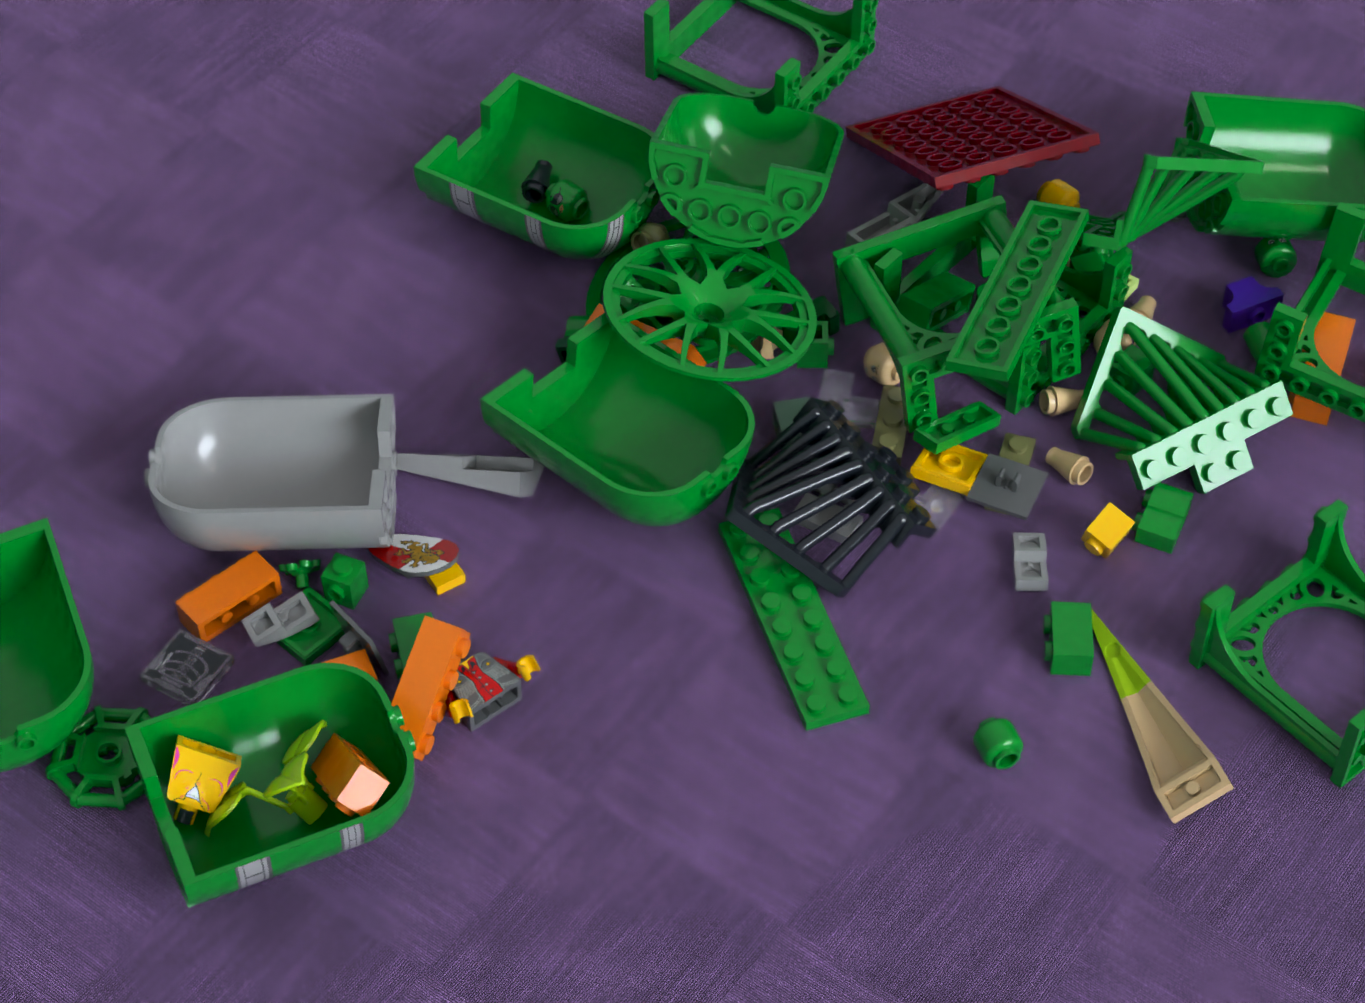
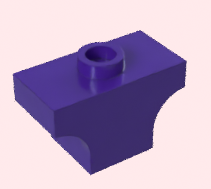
M1253 276L1227 284L1222 306L1225 309L1222 327L1229 334L1272 318L1273 311L1278 302H1283L1284 293L1279 287L1262 286Z

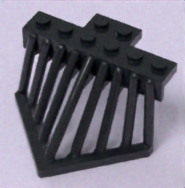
M811 397L795 416L790 426L752 457L744 460L738 474L733 479L725 517L834 596L844 598L890 542L895 548L899 549L910 535L930 539L938 529L931 522L930 513L914 501V498L921 490L913 482L914 476L897 463L896 454L886 446L880 448L865 441L860 435V428L847 420L843 415L844 409L837 402ZM799 433H802V434H803L802 436H800L799 438H797L795 441H793L791 444H789L787 447H785V448L782 449L780 452H778L776 455H774L773 457H771L773 454H775L778 450H780L784 445H786L789 441H791V440H792L795 436H797ZM815 458H818L817 460H815V461H813V462H811V463H809V464L803 466L804 464L810 462L811 460H813V459H815ZM823 470L825 471V472L820 473V474H818V475H816V476H813V475H815V474H817V473H819V472H821V471H823ZM827 484L840 485L835 490L775 521L772 525L762 524L753 517L755 514ZM845 498L855 500L801 539L797 544H791L779 536L782 532ZM860 513L869 515L823 562H816L805 554ZM880 528L882 533L843 579H840L831 572L872 531Z

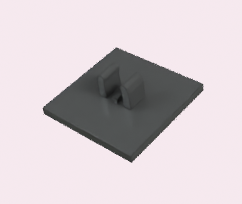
M989 453L966 500L1027 520L1049 473Z
M332 600L329 604L345 633L338 641L344 647L343 651L349 654L365 648L370 661L386 676L389 671L374 641Z

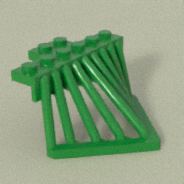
M1176 137L1171 156L1144 154L1142 168L1127 211H1119L1109 218L1089 214V220L1079 240H1082V245L1090 246V251L1106 254L1109 250L1119 251L1137 238L1236 183L1245 173L1262 174L1264 161L1194 139Z
M1116 307L1113 310L1070 428L1074 438L1077 440H1085L1120 449L1121 451L1115 453L1116 459L1127 460L1137 490H1146L1189 468L1197 493L1205 494L1254 469L1244 439L1293 415V411L1282 380H1266L1227 362L1223 354L1127 307ZM1123 334H1128L1175 391L1182 410L1123 352L1121 346ZM1113 362L1119 363L1163 408L1166 420L1112 380L1109 372ZM1180 377H1181V378L1190 386V388L1195 392L1197 398H1196V397L1193 395V393L1188 389V387L1184 384V382L1180 379ZM1205 384H1207L1213 390V393L1205 386ZM1102 391H1108L1150 424L1152 431L1103 410L1099 404ZM1092 419L1098 420L1135 437L1137 441L1089 429Z

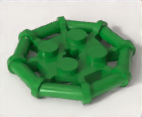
M101 704L96 705L94 710L83 716L80 723L67 739L53 749L50 764L45 768V774L47 779L53 780L68 797L72 807L77 809L82 806L118 808L121 811L126 809V805L145 793L141 780L123 792L121 791V786L130 785L134 781L135 776L139 775L124 728L151 719L148 709L141 706L137 709L101 707ZM105 721H118L126 723H106ZM98 723V725L93 727L94 732L86 736V733L79 735ZM68 746H75L72 758L65 760ZM113 750L115 753V757L112 759L104 760V758H101V756L107 755L109 751ZM76 771L82 781L77 787L66 775L67 773ZM92 787L113 788L114 794L89 793Z

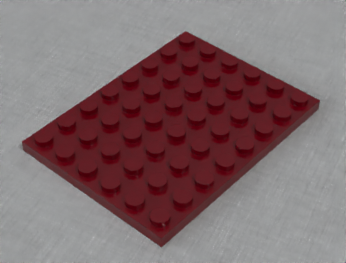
M1001 86L987 88L845 126L847 138L938 191L952 189L954 184L961 182L975 183L980 181L981 177L990 174L994 176L1004 175L1009 172L1008 169L1015 167H1033L1037 161L1059 160L1066 153H1084L1089 151L1090 147L1100 144L1098 132Z

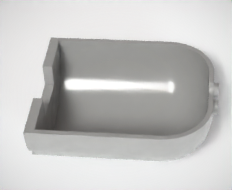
M394 394L227 397L205 400L189 405L173 414L161 426L157 435L155 449L149 450L150 468L145 469V487L149 488L153 505L164 525L183 542L203 550L260 551L390 548L395 532L397 505Z

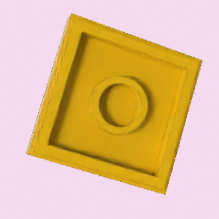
M961 445L953 446L936 455L924 447L911 466L910 473L916 479L967 496L988 455Z

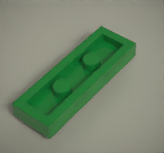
M979 400L936 419L933 423H927L916 428L913 440L936 455L999 426L1002 415Z

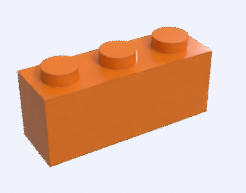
M254 551L246 557L240 558L235 564L221 573L213 575L207 582L196 589L185 593L180 599L175 601L180 622L203 645L283 592L279 573L257 551Z

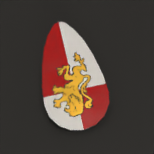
M394 534L393 543L390 545V548H368V552L375 560L389 569L403 574L407 579L440 573L452 567L460 556L457 544L449 540L409 534Z

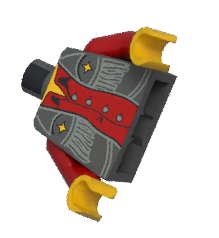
M478 652L467 660L461 658L457 669L459 672L457 684L452 691L449 690L445 701L447 705L445 716L452 718L454 724L460 723L462 718L470 732L476 730L522 700L520 678H523L524 681H529L531 679V672L541 670L534 655L529 654L521 657L517 662L491 657L485 652Z

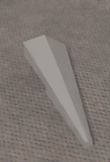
M923 183L888 203L887 212L848 232L844 248L919 223L944 191H938L932 186Z
M397 453V470L519 498L533 496L544 469L543 465L529 457Z

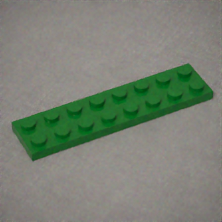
M1029 200L945 360L947 371L1008 382L1089 220V209Z
M779 508L760 512L753 516L765 525H772L775 521L783 518ZM730 521L718 523L719 535L805 730L808 731L869 714L870 705L812 579ZM789 529L779 535L789 543L795 544Z

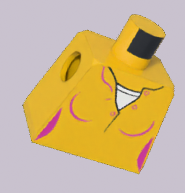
M178 735L166 795L167 799L178 802L173 818L180 823L192 825L198 810L213 813L239 772L242 756Z

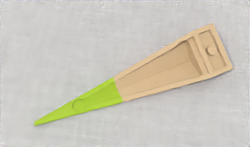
M1092 609V628L1120 696L1152 787L1169 818L1175 824L1234 789L1216 757Z

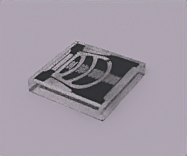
M179 629L140 674L141 682L189 706L203 701L235 663L234 655Z

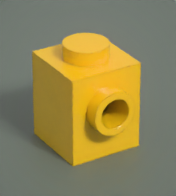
M1109 502L1085 530L1081 540L1085 542V547L1096 556L1101 555L1107 559L1129 533L1135 521Z

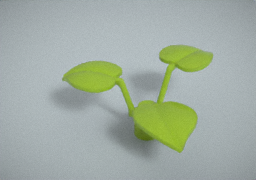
M324 719L319 721L295 739L282 759V763L286 766L281 771V774L268 785L264 793L250 787H245L246 783L244 781L228 790L217 809L210 813L205 828V835L209 837L211 828L228 816L241 798L248 795L282 808L289 815L295 812L308 825L315 822L326 810L328 803L313 791L314 786L304 775V769L308 760L306 751L314 743L321 728L327 727V722ZM290 790L285 797L289 802L288 804L272 797Z

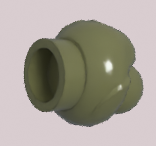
M653 222L643 223L631 237L632 249L635 250L658 241L670 240L668 230L662 224Z

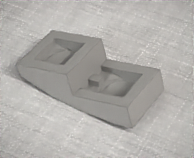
M1012 532L1015 591H1048L1049 579L1046 564L1047 547L1045 533Z
M301 591L276 608H273L270 603L264 605L241 620L254 645L259 647L294 635L318 622L320 619L306 595Z

